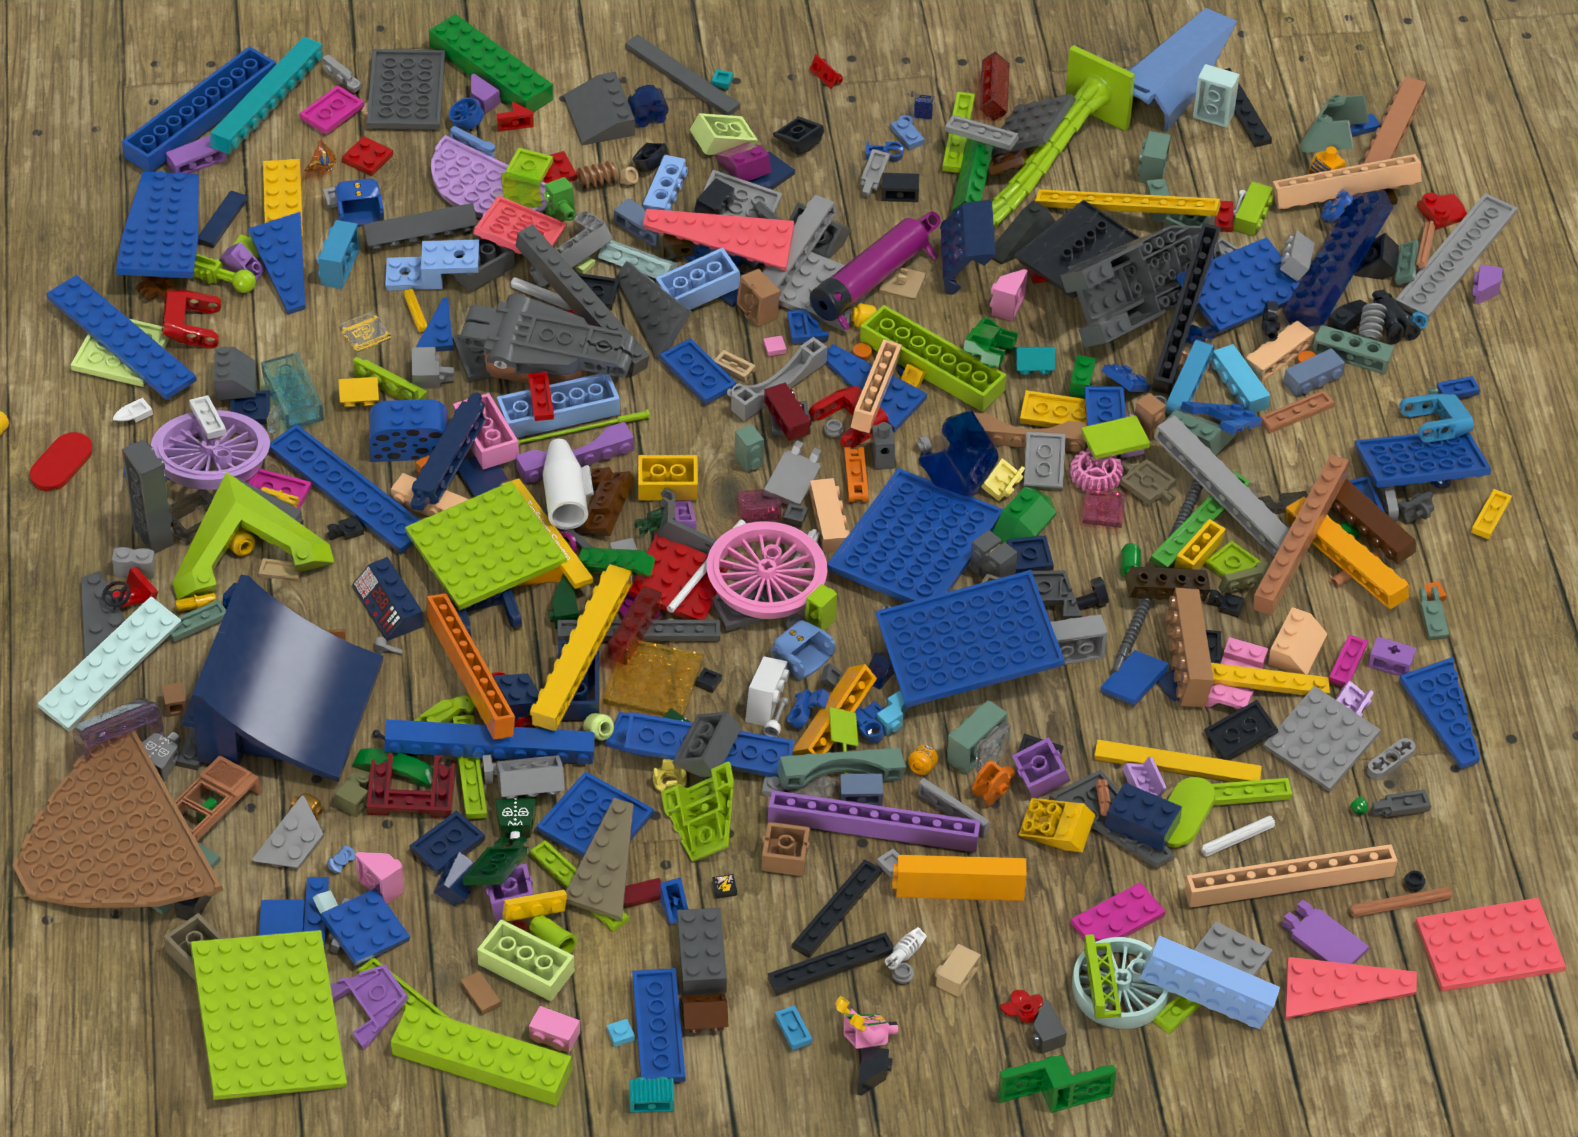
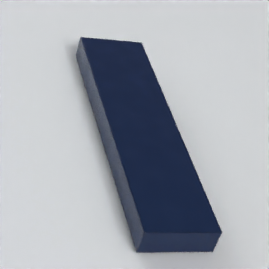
M230 190L198 235V243L214 248L247 202V195Z

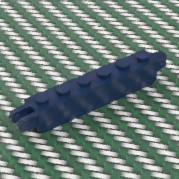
M478 392L470 395L467 402L462 401L455 410L454 416L447 424L442 437L438 439L435 449L430 453L428 461L422 467L416 481L413 482L412 491L414 495L410 503L412 509L423 511L428 503L436 504L441 500L486 422L483 414L485 404L481 401L482 396Z

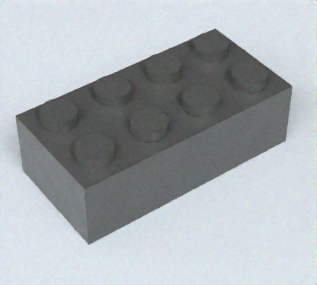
M720 908L677 910L683 996L727 993Z

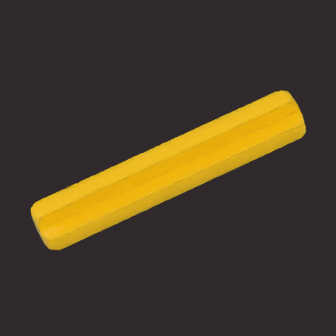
M411 288L404 291L405 300L417 331L422 333L427 328V323L414 290Z

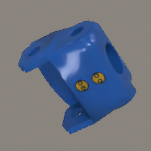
M374 179L339 182L335 186L337 214L340 221L356 223L358 226H362L363 224L384 220V208L378 181Z

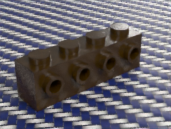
M1131 566L1125 577L1129 598L1169 599L1170 596H1173L1175 588L1199 589L1201 601H1205L1211 591L1207 570Z

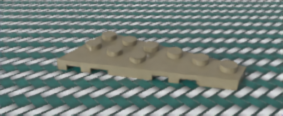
M617 798L613 799L566 890L567 904L622 922L634 805L632 803Z

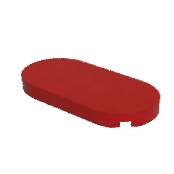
M70 432L58 437L31 467L30 479L32 484L37 489L43 491H51L54 488L57 490L64 487L91 457L92 442L90 438L78 432Z

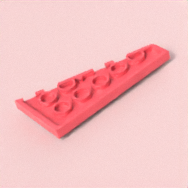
M1288 957L1285 1020L1301 1015L1309 1016L1312 1013L1321 1011L1329 1012L1355 1007L1362 1003L1370 1004L1378 1000L1388 998L1391 1000L1415 995L1417 972Z

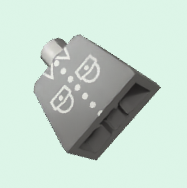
M171 732L167 738L154 733L142 742L163 782L177 764V759L180 755L178 743L181 741V738L175 732Z

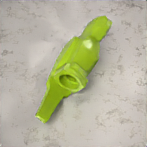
M468 695L442 700L414 721L452 723L453 716H458L460 712L470 714L475 710V705Z

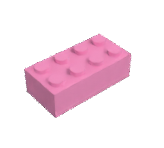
M489 393L481 395V401L485 404L483 414L486 422L470 448L482 469L515 460L516 455H519L518 440ZM461 402L453 404V413H455Z

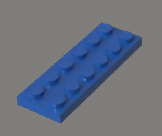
M676 968L632 971L641 1077L646 1080L666 1077L668 1079L673 1078L674 1082H686Z

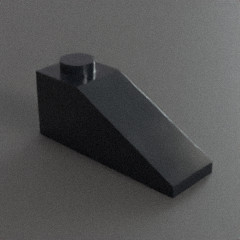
M1359 299L1339 306L1329 315L1327 326L1351 333L1360 325L1362 308L1367 303Z

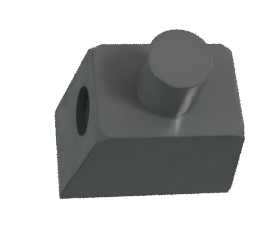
M886 422L873 425L870 445L875 470L894 469L895 441L892 425ZM885 448L886 454H882L880 452L881 449Z

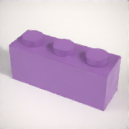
M210 135L166 152L167 166L172 173L192 174L227 160L226 153L210 147Z

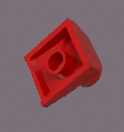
M1426 193L1422 196V200L1417 201V208L1429 222H1434L1435 230L1461 222L1467 215L1464 205L1455 194L1437 195L1435 193Z

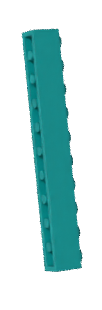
M303 37L210 132V147L226 154H230L234 149H237L239 144L248 137L249 133L256 129L258 124L263 119H266L271 110H274L277 104L284 100L286 95L295 88L296 84L302 81L305 75L312 71L314 66L322 60L324 55L322 52L323 44Z

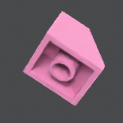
M1023 269L1000 276L997 283L993 284L991 289L993 297L990 302V307H992L991 316L1013 322L1025 298L1028 270Z
M358 852L355 854L357 880L368 891L376 888L387 904L404 893L403 866L398 859H394L390 854Z

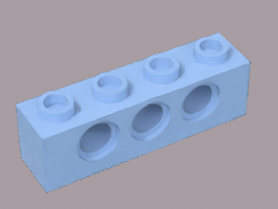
M664 155L643 203L645 212L646 209L672 211V203H675L677 200V191L681 190L683 178L687 177L688 167H686V159Z

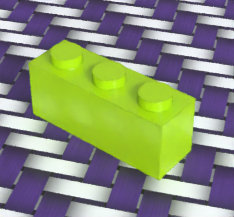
M1251 182L1235 216L1233 231L1255 236L1257 230H1261L1263 218H1266L1268 215V206H1272L1275 196L1272 195L1273 187Z

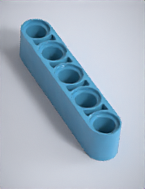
M1195 340L1166 403V414L1171 415L1175 410L1184 411L1181 409L1182 401L1192 402L1210 363L1215 345Z

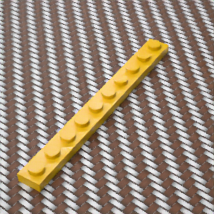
M1039 189L1035 202L1046 208L1072 209L1082 200H1085L1100 211L1217 216L1221 205L1220 199L1042 189Z

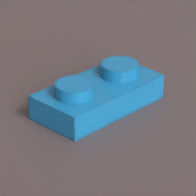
M795 1005L775 1012V1019L792 1051L812 1044V1037Z

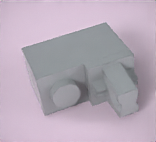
M435 347L412 348V382L414 385L422 389L440 388V383L454 381V367L440 366V356L436 355Z

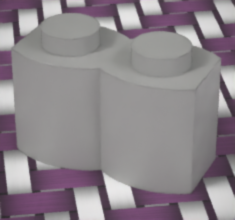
M127 547L114 549L112 564L115 576L128 578L129 570L137 567L147 579L154 578L156 560L153 550L145 548L133 550Z

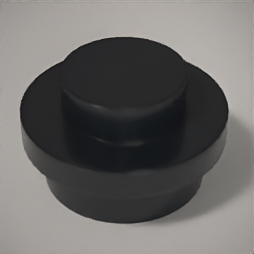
M1416 870L1410 871L1404 878L1405 886L1413 891L1421 890L1425 886L1424 875Z

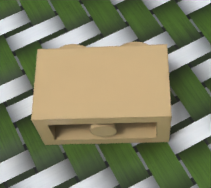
M957 944L954 950L948 952L944 965H939L936 970V987L959 997L979 969L981 954Z

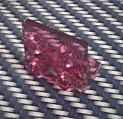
M764 489L738 491L737 496L741 520H744L745 523L781 520V498L772 499L764 496Z

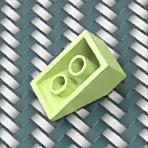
M699 113L690 128L702 151L708 155H715L747 142L755 144L758 141L742 116Z

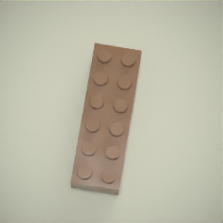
M1175 588L1173 596L1169 598V609L1165 610L1164 618L1168 622L1169 650L1173 654L1171 664L1172 667H1175L1174 682H1177L1176 696L1179 697L1181 706L1205 707L1214 678L1199 589Z

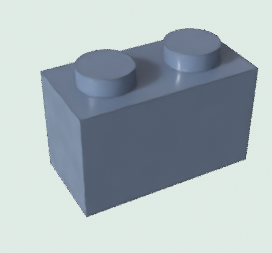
M840 774V800L883 806L882 774Z

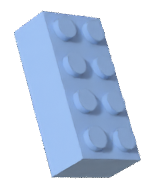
M720 248L655 279L660 287L691 310L739 288L740 272L724 248Z

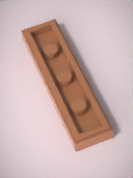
M1323 390L1260 416L1262 418L1261 424L1270 434L1333 408L1334 401Z

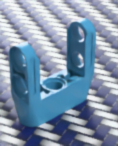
M1434 393L1408 397L1399 404V410L1404 416L1415 417L1437 413L1442 419L1427 422L1418 429V436L1423 442L1457 438L1474 429L1472 416L1455 394ZM1431 401L1427 408H1422L1425 402ZM1413 404L1410 410L1404 411L1407 405ZM1447 426L1449 430L1441 433V430ZM1431 429L1430 434L1423 436L1425 430Z

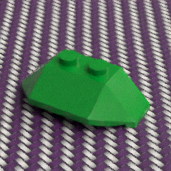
M1024 487L1002 511L992 532L1002 540L1000 544L1007 543V539L1038 536L1057 513L1050 496L1034 488Z

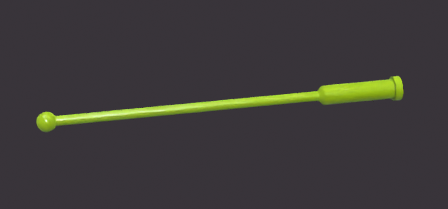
M647 409L642 412L619 416L617 419L522 440L517 439L518 445L614 423H628L650 419V413Z

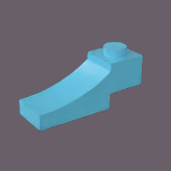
M901 691L887 698V707L877 713L876 721L882 724L886 736L901 729L903 716L910 708H906Z

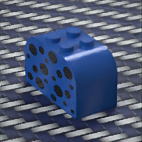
M432 399L382 401L372 406L369 411L371 462L413 461L430 455L448 424V413L445 405Z

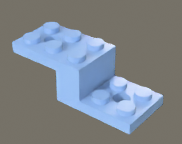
M479 240L422 241V257L387 258L386 291L408 290L410 288L413 290L443 289V274L478 273ZM458 255H463L462 258H456ZM404 272H409L408 275H401Z

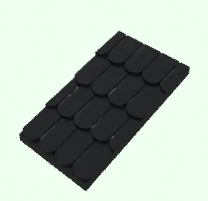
M1082 200L1016 252L1014 258L1022 265L1032 269L1037 275L1048 280L1053 286L1061 289L1066 295L1075 298L1078 296L1077 292L1066 293L1060 276L1069 271V266L1140 237L1087 201Z

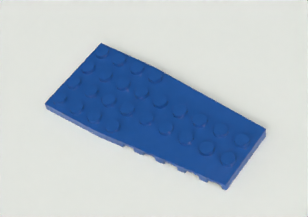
M144 171L142 173L122 234L116 275L193 278L198 249L199 174L167 173L163 171Z

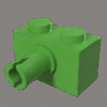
M565 177L546 183V192H544V198L547 203V207H545L546 214L560 221H572L576 217L573 186Z

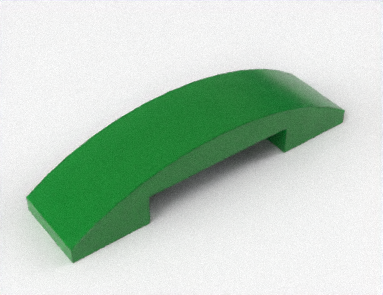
M378 748L360 749L352 767L370 772L371 760L374 759L376 765L388 761L386 754L391 752H384V749ZM393 753V774L410 778L411 784L431 788L433 767L406 754Z

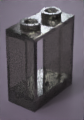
M200 489L170 505L169 513L173 520L171 527L178 540H182L186 545L192 543L201 522L185 529L178 519L201 507L207 512L214 498L207 490Z

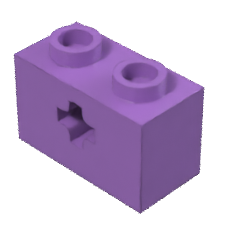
M1377 636L1368 667L1398 676L1409 673L1414 662L1416 648Z

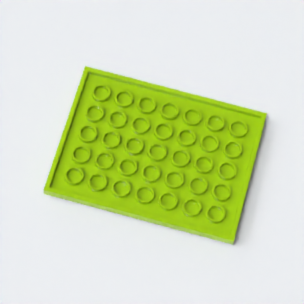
M321 930L191 942L190 947L213 1100L346 1087L347 1080Z

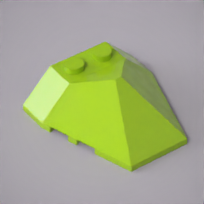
M730 762L712 768L711 778L689 788L677 784L661 792L664 811L671 818L674 824L673 828L679 833L682 839L681 842L692 862L728 848L734 787Z

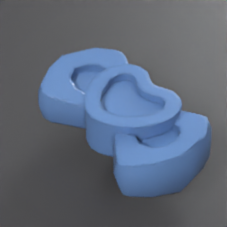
M345 845L336 855L328 859L327 865L330 871L340 873L343 865L347 864L348 861L355 860L354 850Z

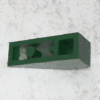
M564 573L552 599V609L549 610L550 622L554 621L555 629H558V620H578L579 618L574 588Z

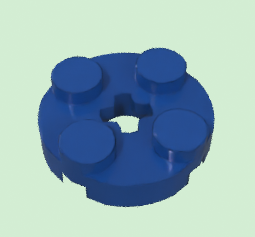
M1344 189L1339 191L1333 201H1327L1322 207L1324 211L1320 214L1321 219L1325 223H1328V221L1330 223L1333 222L1345 211L1343 209L1345 204L1348 206L1351 204L1353 197Z

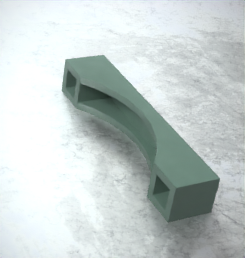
M900 748L867 749L862 751L782 756L779 759L777 773L782 789L803 788L813 779L834 772L882 774L883 782L902 780L906 765Z

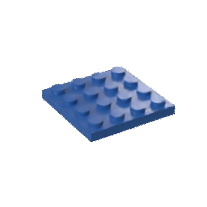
M585 771L536 826V830L584 857L614 798L634 805L630 841L654 815V809Z

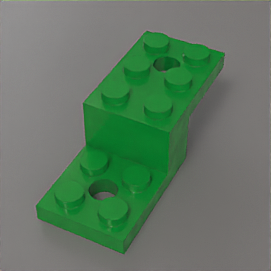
M1063 1055L1049 1056L1044 1060L1028 1062L1022 1066L1009 1067L1000 1071L997 1097L1000 1103L1042 1092L1050 1112L1054 1113L1112 1097L1117 1071L1114 1065L1100 1066L1095 1070L1087 1072L1082 1071L1072 1076Z

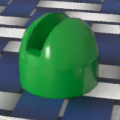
M1360 796L1350 804V808L1354 813L1362 815L1367 812L1368 803Z

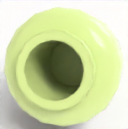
M594 713L586 717L583 729L584 731L594 732V740L603 741L611 737L614 731V723L608 715Z

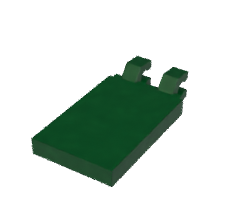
M518 837L512 846H505V843L508 842L507 838H499L493 847L485 849L462 877L464 885H503L528 854L529 846H524L527 838Z

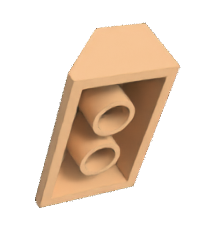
M1292 607L1271 647L1268 665L1290 673L1308 675L1328 633L1312 614Z

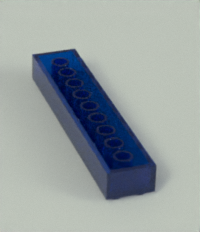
M1385 190L1362 194L1356 193L1352 196L1351 204L1345 207V211L1337 220V223L1310 265L1309 270L1282 311L1290 325L1296 321H1299L1306 327L1324 325L1394 208Z

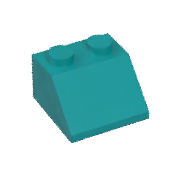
M1013 347L1015 370L1020 371V374H1031V371L1039 370V374H1050V370H1055V347Z

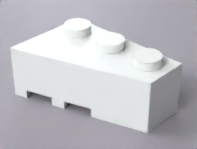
M763 657L749 686L745 722L765 726L769 720H772L780 693L783 692L784 684L788 681L789 670H787V661Z

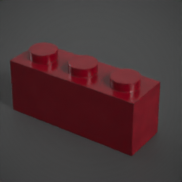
M786 382L764 389V403L787 440L791 441L809 435L810 426L812 425L811 418L805 414L801 402L796 400L794 391L789 389Z

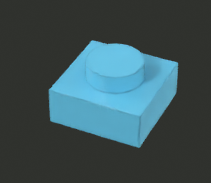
M628 1019L607 1025V1032L614 1047L635 1041V1035Z

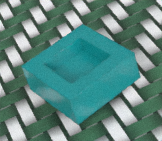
M716 69L711 84L715 87L729 90L734 73Z

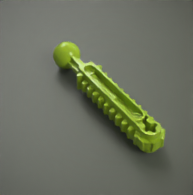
M200 254L196 255L194 277L207 280L208 284L212 282L217 284L220 279L231 282L235 290L240 293H248L255 288L256 278L249 270H239L234 273L223 269L222 262L219 259L214 260Z

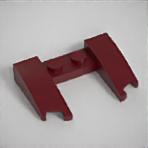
M393 753L386 754L388 761L376 765L374 759L371 760L367 797L368 815H389V812L427 813L433 818H447L452 814L455 781L454 763L449 768L440 763L441 756L435 755L432 791L391 789Z

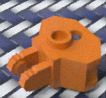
M992 760L986 762L978 772L971 788L973 795L976 797L982 795L986 806L993 805L1001 795L1007 792L1012 782L1010 779L1016 773L1015 769L1010 766L1001 768Z

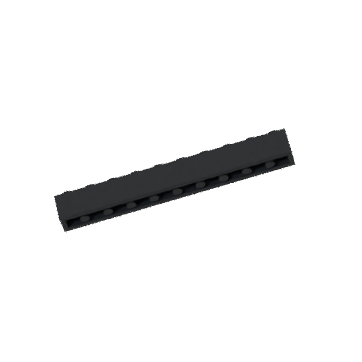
M1202 223L1153 378L1152 390L1169 395L1171 393L1219 241L1221 230L1219 226Z

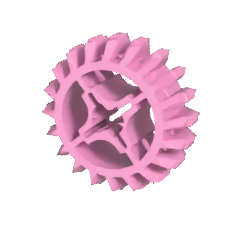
M1087 448L1085 452L1080 451L1079 455H1075L1071 463L1070 474L1072 483H1076L1077 488L1082 487L1083 492L1088 490L1090 494L1096 492L1099 495L1100 492L1106 494L1108 490L1113 491L1115 487H1118L1123 475L1121 460L1117 459L1116 455L1094 460L1091 451Z

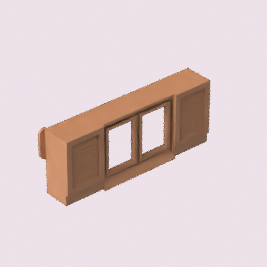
M218 756L199 775L200 777L175 800L182 815L191 808L206 816L193 830L190 829L196 841L248 790L256 794L262 792L259 777L222 756ZM208 789L225 797L212 811L196 803Z

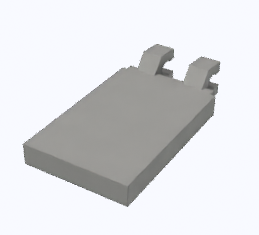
M797 440L792 451L784 452L764 488L763 495L787 505L792 503L801 506L810 490V481L815 480L821 466L818 461L820 460L819 456L822 450L814 448L808 459L800 455L804 443Z

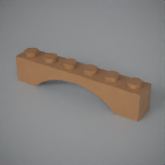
M971 412L968 443L1026 448V432L1066 434L1065 451L1080 453V451L1085 452L1086 443L1081 433V428L1086 427L1087 423L1067 421L1051 428L1025 429L1006 424L991 414Z

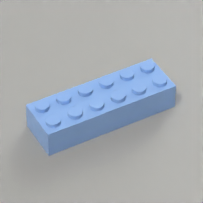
M601 373L551 384L550 392L554 420H534L530 389L497 397V407L516 438L620 415V398L610 375Z
M1158 936L1146 958L1140 975V979L1150 984L1157 985L1171 993L1183 996L1189 1001L1197 1002L1208 1009L1218 1011L1229 1018L1239 1020L1257 1029H1261L1274 1008L1280 989L1279 986L1162 936Z

